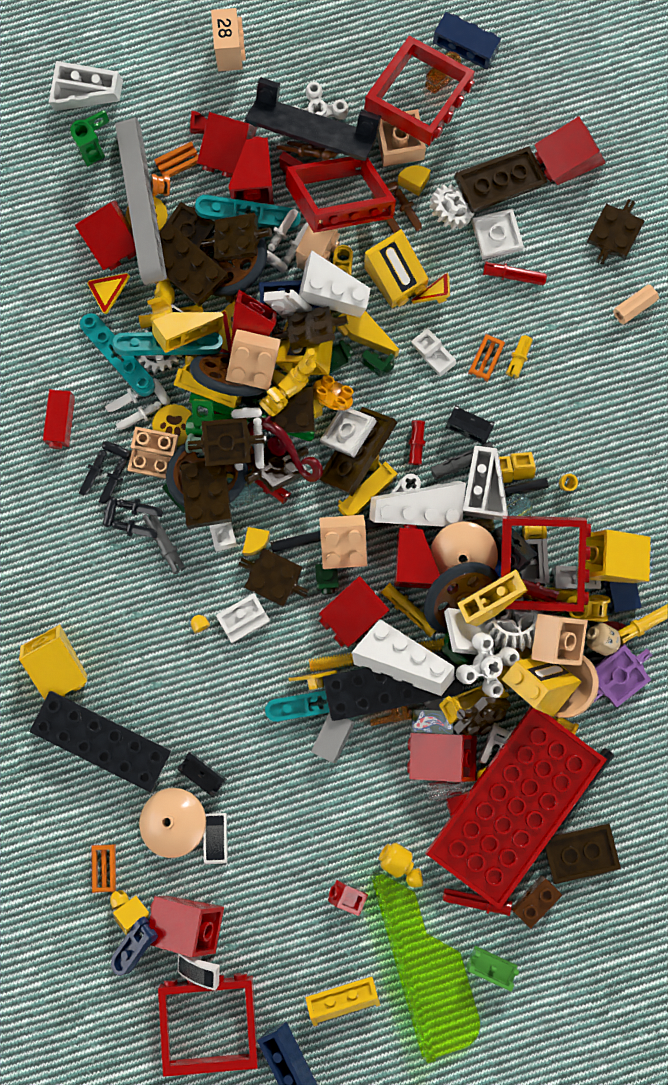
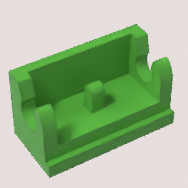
M476 945L466 965L468 972L511 992L514 987V977L519 974L518 965Z

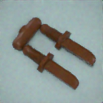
M288 141V145L276 146L280 150L298 153L300 157H322L323 160L335 159L340 154L298 141Z
M396 181L386 184L390 192H394L401 205L399 208L400 212L404 211L415 231H420L422 224L412 208L414 206L413 201L408 202L402 190L398 189L399 184ZM372 193V194H371V197H372V199H375L376 197H375L374 194ZM394 216L391 219L382 220V222H387L393 234L401 230Z

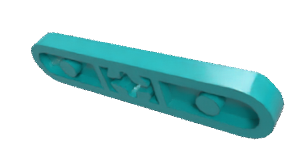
M201 195L195 202V211L202 218L217 220L244 215L245 213L243 212L246 209H250V213L259 215L258 227H270L272 229L275 227L279 229L289 211L293 209L212 195ZM299 212L288 231L298 228L301 220Z
M89 313L84 315L80 320V328L89 340L139 396L144 397L152 394L155 389V382L150 374L134 356L121 355L124 360L123 362L114 357L111 350L113 338L115 337L113 332L96 314Z
M152 332L119 333L113 338V349L122 356L217 354L222 349L223 339L220 334L213 332L165 353Z
M326 691L273 699L267 703L265 714L269 720L279 722L329 713L328 703L324 705V709H319V706L315 705L309 706V703L317 701L319 696H322L323 700H327Z

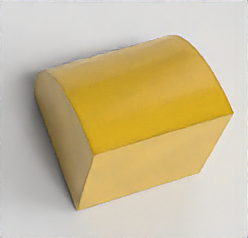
M419 165L409 166L399 173L397 183L404 189L419 196L429 181L431 170Z
M248 527L242 552L243 555L253 556L262 552L263 548H266L269 543L270 531Z
M134 896L115 910L113 915L115 922L127 935L139 918L146 917L148 919L149 912L138 897Z

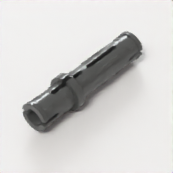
M487 442L481 445L483 447L494 448L491 442ZM474 449L456 457L451 456L447 458V461L430 467L434 479L438 480L445 475L458 473L460 469L471 465Z
M145 514L142 519L147 527L154 529L158 534L155 541L161 550L162 558L166 559L173 574L180 573L176 564L181 571L186 567L177 554V547L172 545L157 516L150 515L151 521L147 514Z

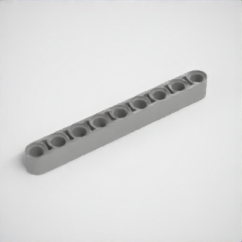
M134 117L116 123L115 127L139 272L144 285L167 279L142 131L138 119Z

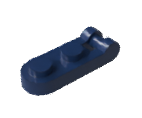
M141 917L134 923L111 958V968L118 976L129 974L149 945L158 938L156 931L149 927L150 922L146 917Z

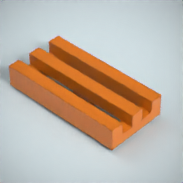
M191 141L154 159L161 175L168 174L170 178L196 165L198 154ZM194 156V158L182 163L183 160ZM179 163H182V164H180V165H178V166H176V167H174V168H172V169H170V170H168V171H166V172L164 171L165 169H167V168H169V167H171V166H173V165H177V164H179Z
M485 334L468 374H474L477 378L481 377L484 381L488 382L505 342ZM489 340L491 344L478 371L475 367ZM495 344H498L497 352L487 374H485L483 370Z
M116 844L92 845V893L115 892ZM98 850H101L102 887H98ZM107 850H110V887H107Z

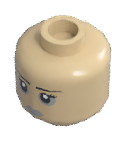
M598 623L587 631L588 647L603 656L615 653L621 645L619 632L605 623Z

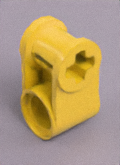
M577 595L569 596L565 602L577 603ZM589 595V603L584 605V612L568 611L572 618L606 622L608 621V615H606L607 604L610 603V597L605 595Z

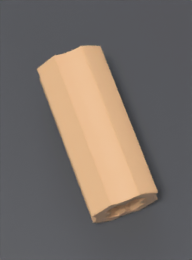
M646 285L615 307L613 310L614 316L621 324H626L657 302L659 299L658 292L655 291L653 286Z

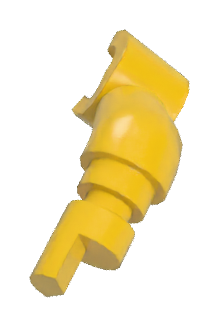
M168 279L155 282V297L147 300L148 305H151L153 313L151 323L157 317L173 312L171 305L175 302V291Z
M309 348L298 365L292 368L277 385L278 389L274 386L266 391L268 395L259 404L269 415H277L288 403L285 397L291 398L308 383L310 373L316 368V363L312 360V357L315 355L314 349Z

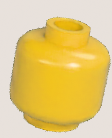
M392 843L391 845L387 844L382 849L379 855L380 866L392 876L399 878L404 874L408 875L413 869V855L405 847L398 843Z

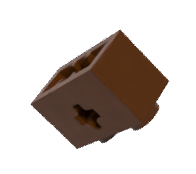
M541 875L512 905L511 910L531 929L563 895Z

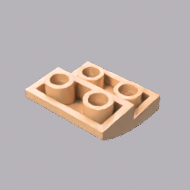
M135 426L130 447L132 452L127 470L132 473L166 479L168 463L177 450L178 435Z

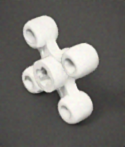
M311 82L307 85L306 96L310 103L303 110L327 118L335 117L339 120L347 117L348 104L344 100H336L333 104L326 105L321 100V85L317 82Z
M477 633L472 639V644L479 654L474 658L473 665L464 664L459 666L456 670V677L464 684H472L478 676H483L482 690L484 694L489 697L498 698L503 693V685L498 681L497 677L501 674L503 666H513L516 661H519V653L511 647H504L499 651V654L493 655L491 651L494 644L492 637L486 633Z

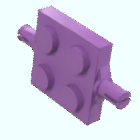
M623 644L620 645L615 653L606 656L594 667L599 678V688L594 702L604 695L614 707H618L650 682L651 679L645 672L643 663L653 656L652 653L645 649L638 656H635Z

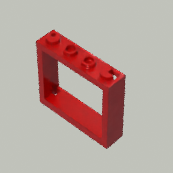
M409 35L365 96L364 110L381 115V119L430 146L435 138L437 139L441 136L444 124L450 123L455 108L459 109L461 107L466 92H471L475 81H473L475 71ZM412 56L460 82L430 126L382 99Z
M349 156L287 167L285 185L313 233L391 219L394 216L396 200L368 157L366 161L356 160ZM361 175L376 198L318 209L304 184Z
M503 516L501 578L509 574L511 570L512 526L579 527L577 603L514 601L505 609L584 612V605L589 603V592H585V583H589L590 570L585 569L586 560H590V546H586V539L591 537V524H587V519L583 517Z
M236 973L231 978H224V975H219V986L216 989L217 991L245 988L249 1054L171 1060L167 995L214 990L199 986L189 980L178 982V979L175 978L165 980L164 983L160 984L158 987L163 1077L258 1069L259 1056L253 976Z

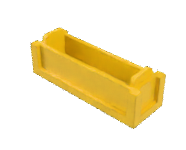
M190 364L185 365L182 369L178 368L174 381L175 386L231 408H236L240 405L242 396L218 393L199 384L191 375Z
M386 461L383 464L379 462L377 464L378 469L357 488L353 496L349 495L343 502L341 500L338 501V511L343 516L358 515L371 503V497L378 496L397 478L398 473Z
M481 685L452 698L448 696L439 706L449 724L460 721L457 718V711L459 712L460 709H470L482 697L489 696L484 694ZM504 687L503 693L498 698L509 697L508 692H505Z
M372 976L305 997L313 1026H317L319 1022L370 1006H381Z

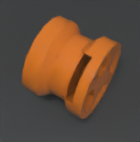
M151 174L150 182L153 196H157V194L169 196V175L157 176L156 174Z

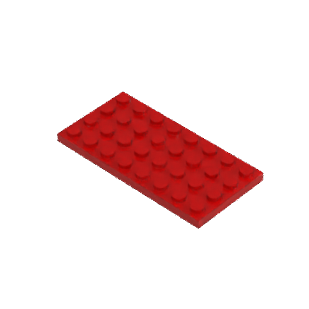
M531 706L425 854L500 910L607 759L551 716Z

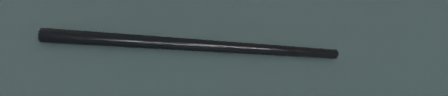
M545 477L504 487L505 497L549 488V484ZM370 519L365 520L366 531L393 525V523H376ZM320 531L270 542L272 552L321 542Z

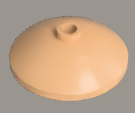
M455 522L444 527L436 535L431 546V553L440 575L449 568L467 562H479L495 569L498 560V549L492 535L482 526L472 522ZM461 555H465L467 557V561L462 562L460 561L459 557ZM477 576L471 577L468 580V584L475 582Z
M584 655L581 665L561 664L582 682L555 714L556 717L571 718L580 715L592 705L597 696L599 688L598 674L592 662Z
M179 788L163 789L151 796L144 805L139 820L140 834L146 846L159 856L177 858L187 855L198 846L204 836L206 829L204 808L198 798L189 791ZM167 818H169L171 821V824L168 827L165 825V820Z

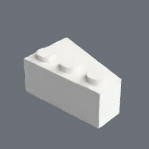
M56 61L49 104L55 111L118 102L120 101L123 80L117 71Z
M311 251L306 260L299 295L309 304L320 307L329 306L331 310L360 318L367 309L371 288L314 251Z
M474 446L463 507L466 516L503 521V516H508L497 448Z

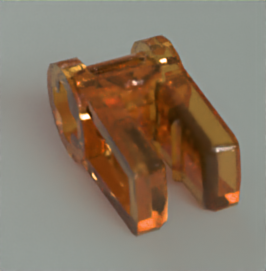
M448 52L445 54L461 63V58L457 53ZM432 68L426 74L427 81L425 86L430 92L436 94L450 83L453 78Z
M408 706L401 707L402 715H400L399 708L390 709L392 711L390 715L371 719L370 726L412 719V714H409Z

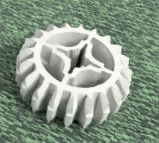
M522 597L521 599H516L515 601H525L524 597ZM504 609L495 617L486 621L488 624H486L485 629L490 631L488 635L492 637L496 647L502 645V648L511 647L515 650L519 648L523 652L525 646L530 649L533 646L537 615L542 614V612L539 610Z

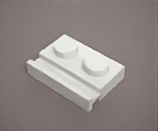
M290 290V293L285 291L264 292V302L280 314L282 318L287 319V316L312 310V306L294 290Z
M255 593L216 615L231 643L271 622Z

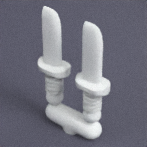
M296 209L289 211L279 229L277 227L273 229L276 234L268 245L267 261L281 272L287 270L286 264L291 263L294 255H296V249L309 225L306 223L302 227L295 241H289L291 246L283 261L272 253L276 250L281 239L286 240L288 237L286 233L298 215Z
M153 379L155 382L154 392L160 402L156 401L154 404L144 408V410L141 406L138 407V412L116 424L119 430L126 429L142 419L145 422L148 421L147 415L149 416L152 412L161 409L162 405L170 404V398L158 379ZM129 388L126 390L127 394L106 405L105 408L108 412H112L131 401L135 404L138 402L136 398L139 395L134 390L132 392Z
M241 408L232 411L231 415L234 419L255 418L253 420L254 435H262V420L259 418L262 415V410L260 408ZM263 443L254 444L256 467L263 469ZM234 464L237 470H243V464Z

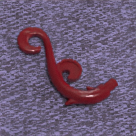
M272 416L260 418L262 420L261 430H267L275 435L268 440L269 450L277 456L288 452L297 470L305 480L309 482L318 481L323 475V467L319 460L315 457H306L300 461L292 440L281 426L271 421ZM253 420L247 425L250 436L254 435ZM308 464L311 466L312 473L306 471L303 465Z

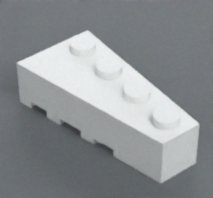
M453 481L446 484L371 497L369 519L376 523L445 527L455 522H462L466 483Z
M381 619L378 620L352 651L354 665L371 668L373 672L379 674L382 672L393 676V679L401 682L402 680L407 681L415 687L440 696L455 679L453 665Z

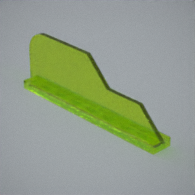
M383 873L371 874V880L421 1057L429 1064L436 1061L438 1057L470 1046L476 1040L480 1031V1018L461 952L427 934L414 891Z

